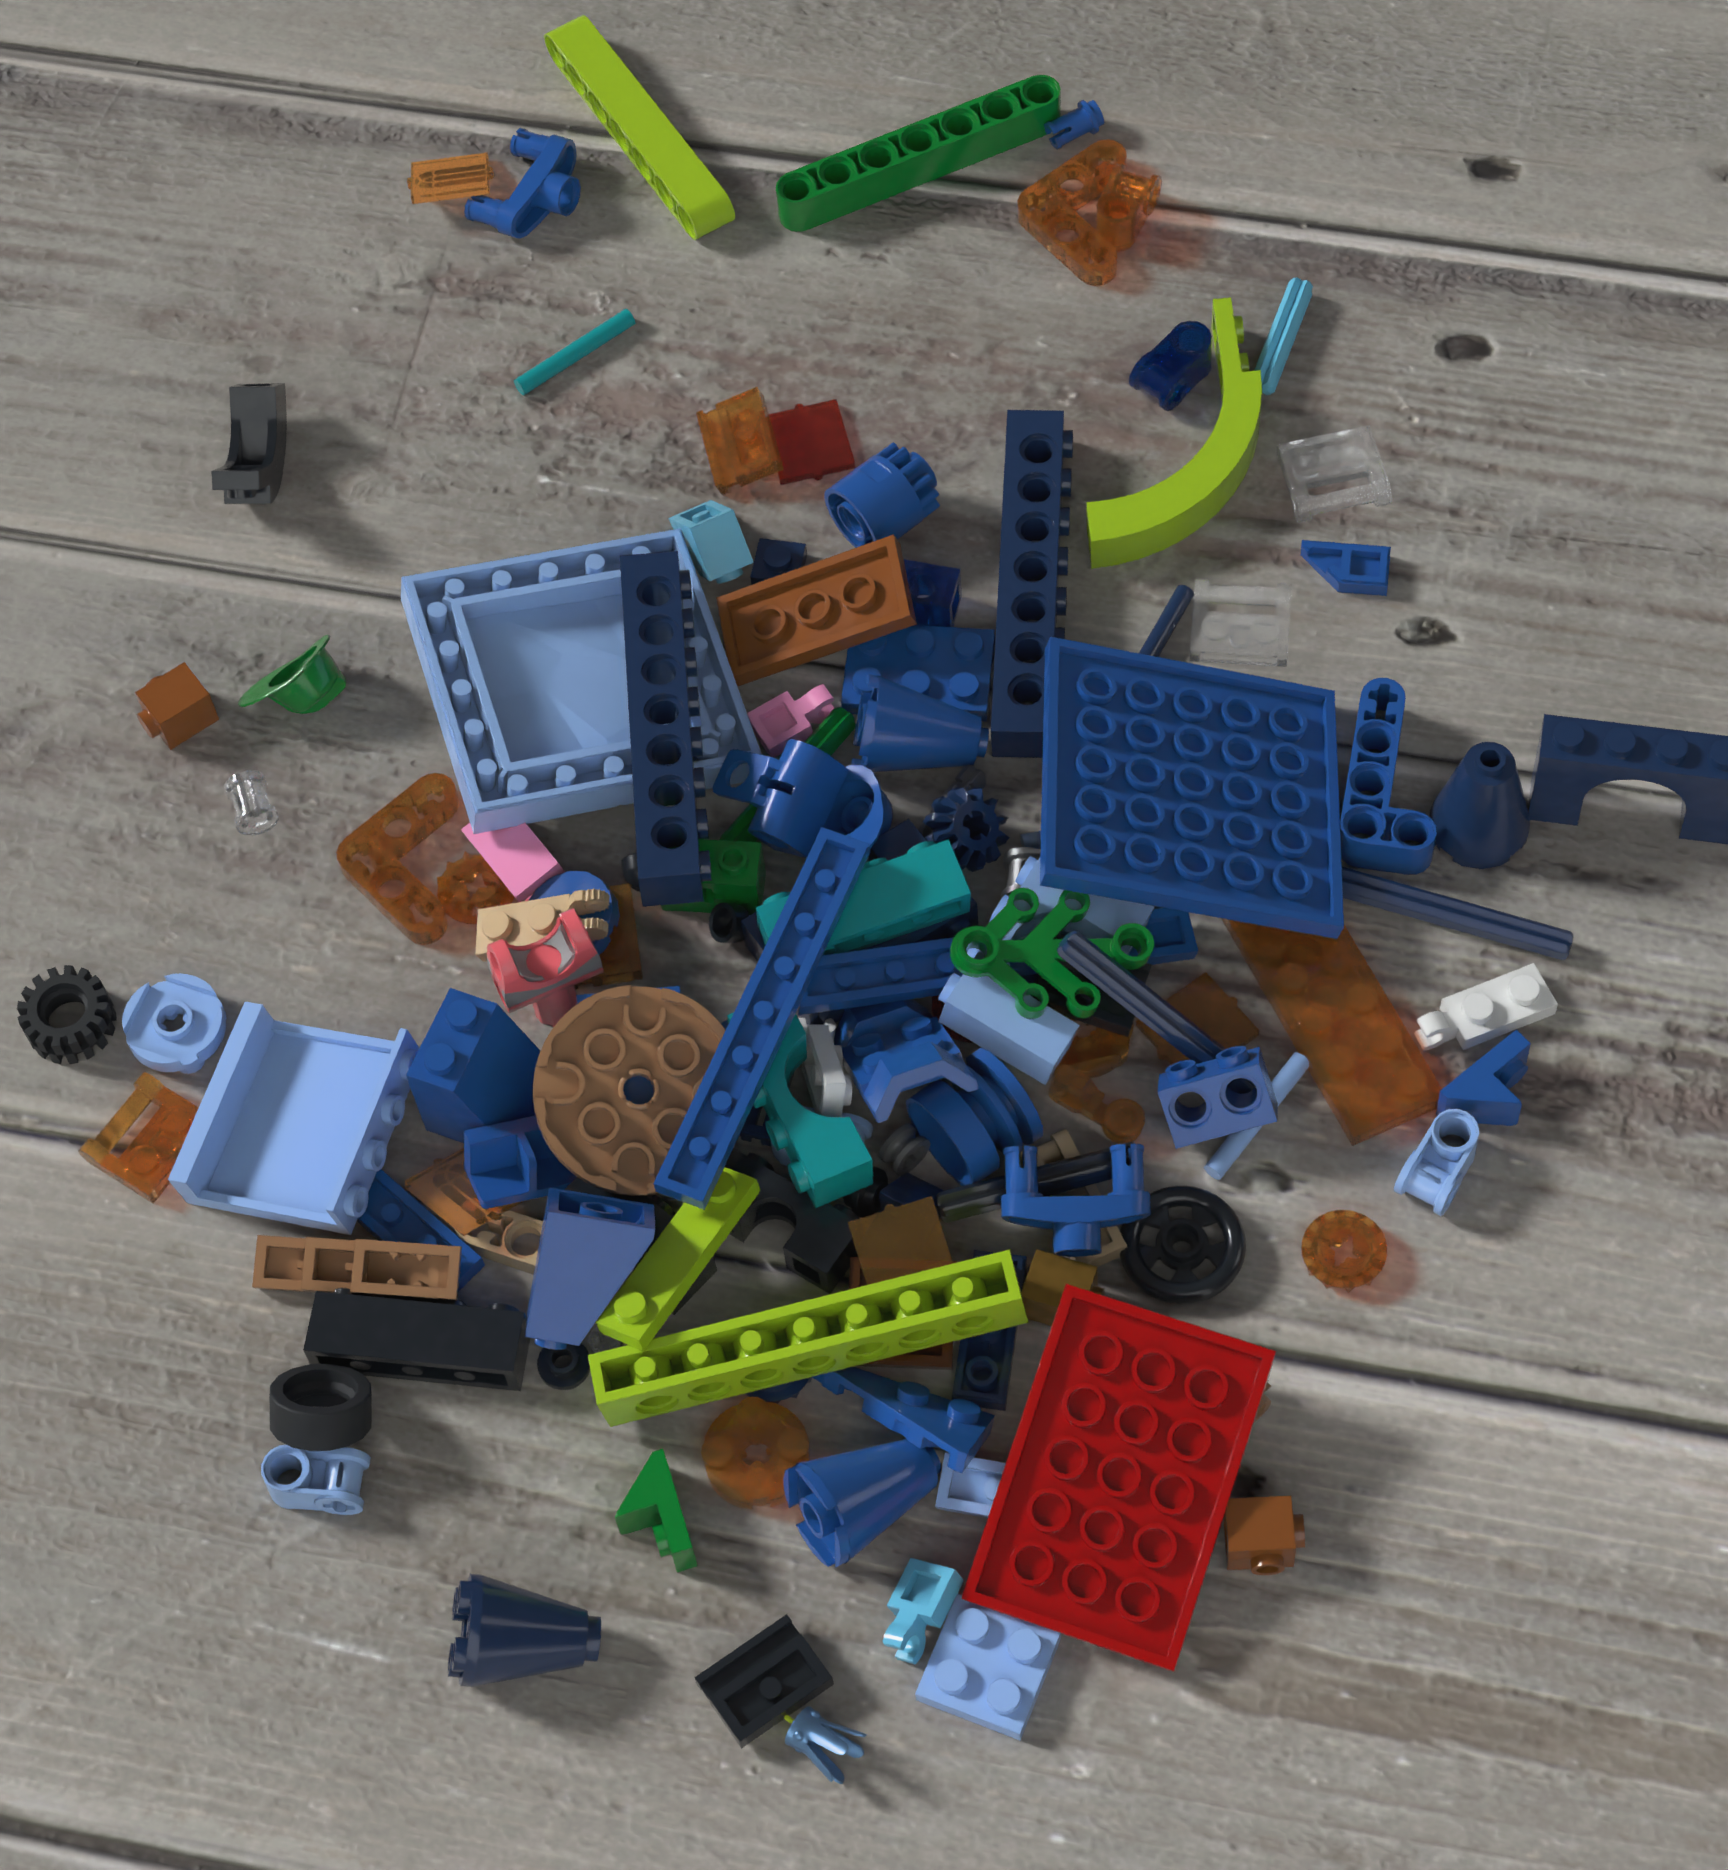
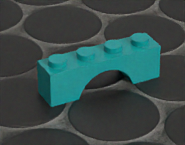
M733 1013L727 1015L728 1024L733 1016ZM795 1014L753 1106L756 1109L761 1106L764 1107L770 1119L766 1121V1128L777 1151L785 1148L792 1162L787 1167L798 1193L807 1191L814 1207L817 1208L872 1185L873 1160L850 1117H827L816 1114L803 1107L789 1091L788 1083L791 1076L807 1059L806 1032Z

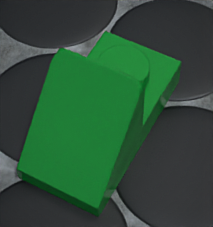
M664 1449L653 1451L617 1510L615 1521L621 1535L652 1526L661 1558L672 1555L678 1573L697 1567L698 1564Z

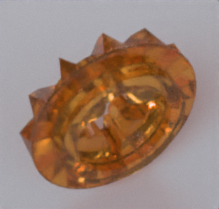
M465 851L463 857L456 862L447 861L445 872L442 876L437 877V897L440 906L448 916L461 923L477 924L478 909L512 904L515 898L481 854L471 855ZM482 874L484 885L487 887H479L476 890V894H473L470 900L469 891L465 883H473L475 878Z
M1335 1210L1319 1216L1308 1226L1302 1239L1301 1257H1303L1309 1276H1315L1323 1283L1326 1289L1330 1287L1343 1288L1349 1293L1356 1287L1362 1285L1370 1286L1374 1278L1383 1271L1387 1258V1243L1379 1226L1369 1217L1351 1210ZM1350 1236H1353L1352 1254L1357 1258L1347 1257L1344 1263H1340L1339 1267L1335 1266V1251L1330 1247L1340 1248L1344 1242L1348 1241Z

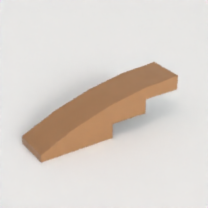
M257 1235L252 1287L255 1289L316 1293V1291L333 1293L337 1288H348L351 1293L363 1294L364 1296H404L415 1299L457 1300L462 1247L365 1239L344 1240Z

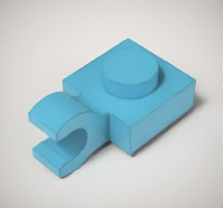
M910 1558L887 1604V1607L894 1613L896 1618L887 1628L883 1644L898 1649L895 1655L897 1660L917 1664L925 1649L926 1626L930 1625L941 1628L964 1582V1579L955 1569Z

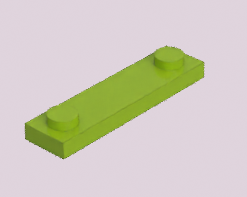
M724 1167L705 1210L684 1202L596 1321L600 1333L644 1351L761 1191L757 1179Z

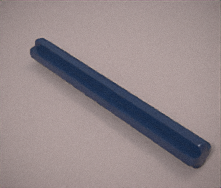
M1342 867L1343 898L1560 960H1565L1570 953L1573 933L1569 930Z
M1074 930L1068 933L1060 942L1057 953L1061 958L1187 1058L1194 1060L1196 1064L1216 1059V1055L1226 1049L1079 931ZM1245 1078L1234 1079L1228 1084L1232 1091L1239 1094L1249 1093L1256 1087L1253 1082Z

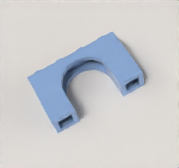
M1030 856L1015 880L1017 884L1021 885L1020 888L1031 889L1038 896L1039 907L1036 915L1030 922L1017 923L1003 940H1022L1026 938L1053 910L1061 893L1064 891L1062 889L1040 886V857L1037 860ZM1005 894L1002 897L990 921L1006 906L1009 896ZM1089 895L1090 906L1086 916L1079 922H1070L1060 934L1066 936L1075 930L1088 939L1113 938L1117 929L1124 924L1137 923L1146 927L1155 906ZM1068 899L1065 901L1066 906L1072 910H1080L1082 908L1077 900ZM1024 900L1014 901V905L1018 910L1028 911L1031 909L1030 905ZM1125 945L1121 947V950L1128 955L1133 947ZM971 948L967 952L974 959L984 958V954L979 949ZM953 973L938 1000L945 1003L938 1022L985 1050L990 1051L995 1056L1045 1086L1070 1048L1080 1026L1048 1006L1039 1018L1027 1019L1022 1017L1015 1008L1016 999L988 976L976 978L963 974L961 977ZM1030 995L1023 997L1024 1002L1030 1007L1041 1005L1040 1001Z

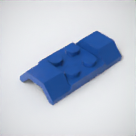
M913 999L846 1008L835 1030L834 1045H840L842 1048L843 1066L851 1076V1080L877 1123L888 1120L900 1092L942 1078H947L967 1092L979 1089L975 1077L963 1061L961 1051L943 1025L938 1022L939 1019L936 1016L933 1017L926 1007Z

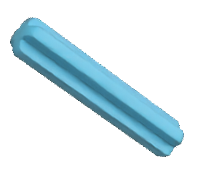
M1296 277L1289 281L1254 371L1261 370L1262 393L1265 395H1271L1276 390L1312 297L1313 286L1308 280L1302 281Z

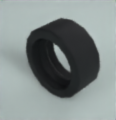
M335 1364L300 1366L278 1375L270 1385V1431L278 1441L290 1447L308 1451H331L348 1447L362 1440L371 1429V1383L362 1373L350 1367Z

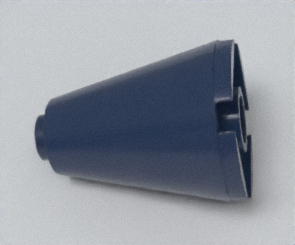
M1482 742L1468 750L1434 800L1430 809L1429 817L1434 821L1437 832L1435 846L1439 851L1441 847L1453 857L1452 861L1460 866L1476 869L1501 866L1510 861V857L1520 848L1522 849L1527 842L1530 830V817L1513 754L1505 746L1495 742Z

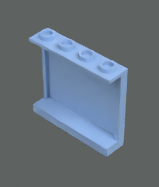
M244 1002L168 1181L188 1204L351 1235L357 1219L364 1214L367 1208L368 1192L375 1174L381 1170L385 1163L387 1145L394 1127L399 1125L403 1119L405 1100L410 1090L406 1074L419 1050V1046L407 1029L400 1028L396 1040L391 1041L276 1021L271 1017L263 1004Z

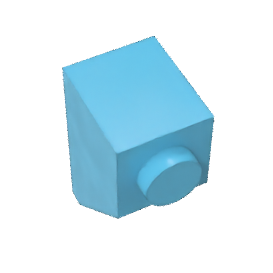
M709 500L669 518L673 530L681 528L693 565L701 577L709 581L716 580L717 584L725 583L743 574L742 567L754 563L733 509Z

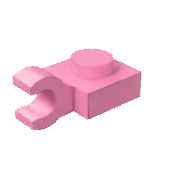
M824 684L814 687L795 701L786 691L748 712L747 715L754 734L768 755L775 758L782 754L788 740L794 739L803 742L813 733L810 723L820 724L834 709L831 704L834 698Z

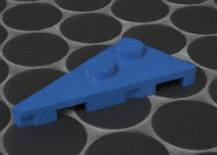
M849 1367L812 1377L835 1395L843 1394L844 1389L862 1397L864 1399L862 1412L888 1429L902 1434L906 1437L907 1441L920 1449L925 1447L942 1448L950 1454L947 1466L959 1473L964 1472L992 1430L995 1415L982 1411L977 1404L969 1400H950L932 1394L927 1387L916 1382L906 1381L900 1383L856 1367Z

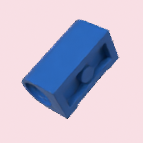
M790 739L787 741L779 760L743 750H730L722 764L712 790L720 797L749 803L757 808L748 828L749 833L773 850L807 858L821 827H824L849 769L821 749L799 740ZM748 764L749 774L746 780L737 787H731L730 778L733 771L739 765Z

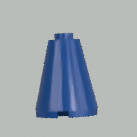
M871 674L866 676L865 682L869 687H873L872 692L862 691L853 739V745L860 746L859 755L861 759L852 758L851 765H863L873 772L973 766L976 757H985L989 740V728L981 727V717L881 676Z
M907 1439L804 1461L785 1470L783 1478L785 1498L789 1508L797 1504L799 1505L805 1520L796 1524L812 1553L824 1565L829 1567L835 1564L836 1568L850 1561L937 1487L941 1463L933 1447L920 1449L907 1441Z

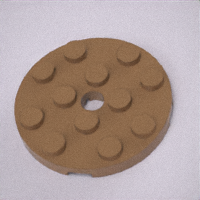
M631 985L618 986L596 993L579 1002L557 1022L549 1033L539 1053L534 1073V1111L542 1136L550 1150L571 1173L591 1186L603 1191L626 1196L661 1194L655 1191L653 1183L725 1033V1028L698 1002L686 995L663 987L660 989L639 986L631 987ZM636 1076L648 1079L654 1089V1095L651 1100L645 1104H634L627 1101L623 1091L627 1080Z

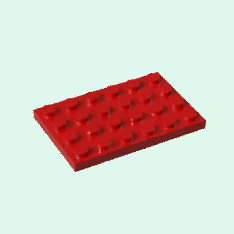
M1066 1284L961 1599L1175 1673L1275 1360L1276 1351Z

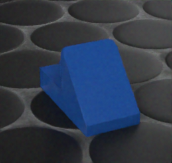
M1513 1031L1440 1090L1436 1115L1438 1116L1441 1112L1448 1109H1460L1471 1114L1478 1124L1515 1126L1518 1124L1522 1103L1509 1088L1518 1083L1528 1070L1526 1063L1531 1043L1519 1031Z

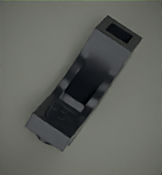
M285 383L237 384L229 387L231 413L229 454L224 466L211 471L212 490H224V504H271L280 489L286 451L287 413Z

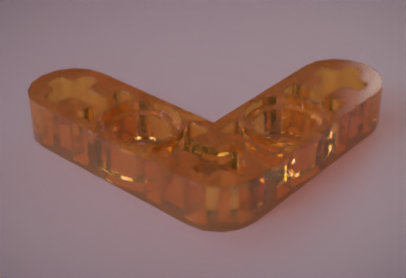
M1109 139L1099 140L1091 144L1025 189L1017 200L1018 221L1021 226L1081 281L1092 286L1105 285L1115 278L1117 273V251L1105 237L1076 211L1125 177L1127 171L1126 149L1117 141ZM1067 180H1078L1084 184V187L1078 191L1070 192L1062 189L1060 185ZM1068 229L1079 234V237L1071 242H1063L1055 237L1058 232ZM1089 258L1093 260L1094 263L1089 264Z
M431 773L419 778L344 838L336 852L340 869L345 878L409 940L420 945L433 944L443 937L448 927L447 916L440 900L399 860L451 819L458 810L459 797L455 784L451 778L440 773ZM432 793L438 797L444 795V800L440 803L434 799L428 801L427 796ZM422 812L424 818L419 819L417 813ZM403 819L412 824L410 830L403 836L392 837L385 833L386 827L394 820ZM357 853L363 857L368 855L371 865L375 869L370 875L369 869L361 861L356 860L353 862V855ZM395 879L405 883L404 891L396 897L386 898L379 894L380 887L389 880ZM413 902L416 910L426 918L432 916V923L428 925L422 921L416 923L413 912L409 908Z

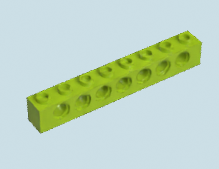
M1009 1249L654 1338L644 1351L626 1345L588 1355L596 1404L608 1425L613 1427L1029 1322Z

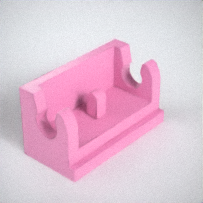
M470 823L461 829L518 902L523 900L529 901L533 892L551 877L565 872L526 823L473 834Z

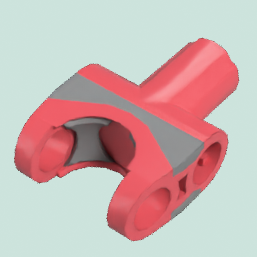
M574 908L560 913V917L557 918L553 930L544 938L525 946L510 945L506 940L500 939L487 945V963L494 984L508 1013L533 1004L538 1020L542 1024L554 1027L571 1008L577 1005V994L574 985L603 973L600 956Z

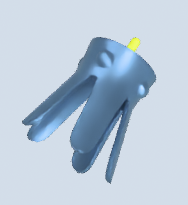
M811 1706L804 1708L795 1719L785 1715L784 1719L791 1724L785 1737V1744L794 1748L797 1752L805 1754L830 1782L834 1780L839 1784H843L844 1774L821 1750L818 1744L836 1754H847L854 1758H860L864 1755L863 1748L832 1728L860 1737H866L867 1734L829 1722Z

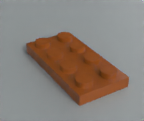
M894 534L716 597L726 655L737 686L917 624L901 545Z

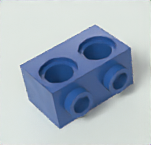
M1245 1046L1231 1047L1219 1052L1216 1055V1059L1198 1064L1194 1060L1180 1061L1167 1067L1165 1073L1159 1074L1157 1092L1176 1149L1277 1122L1278 1103L1260 1047L1249 1050ZM1245 1078L1253 1082L1256 1087L1249 1093L1239 1094L1232 1091L1228 1084L1234 1079ZM1194 1092L1201 1095L1205 1101L1197 1107H1186L1177 1098L1183 1093Z

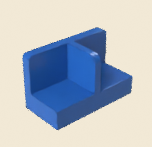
M536 1115L464 1130V1170L483 1209L548 1196L549 1187L564 1190L577 1177L556 1158L548 1147L538 1126Z

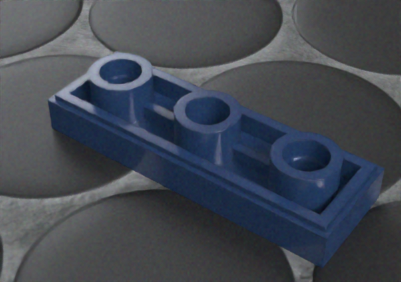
M974 1250L973 1258L996 1252ZM1011 1254L1022 1292L1027 1268V1256ZM1018 1325L960 1340L952 1400L965 1399L974 1402L980 1408L1006 1411Z

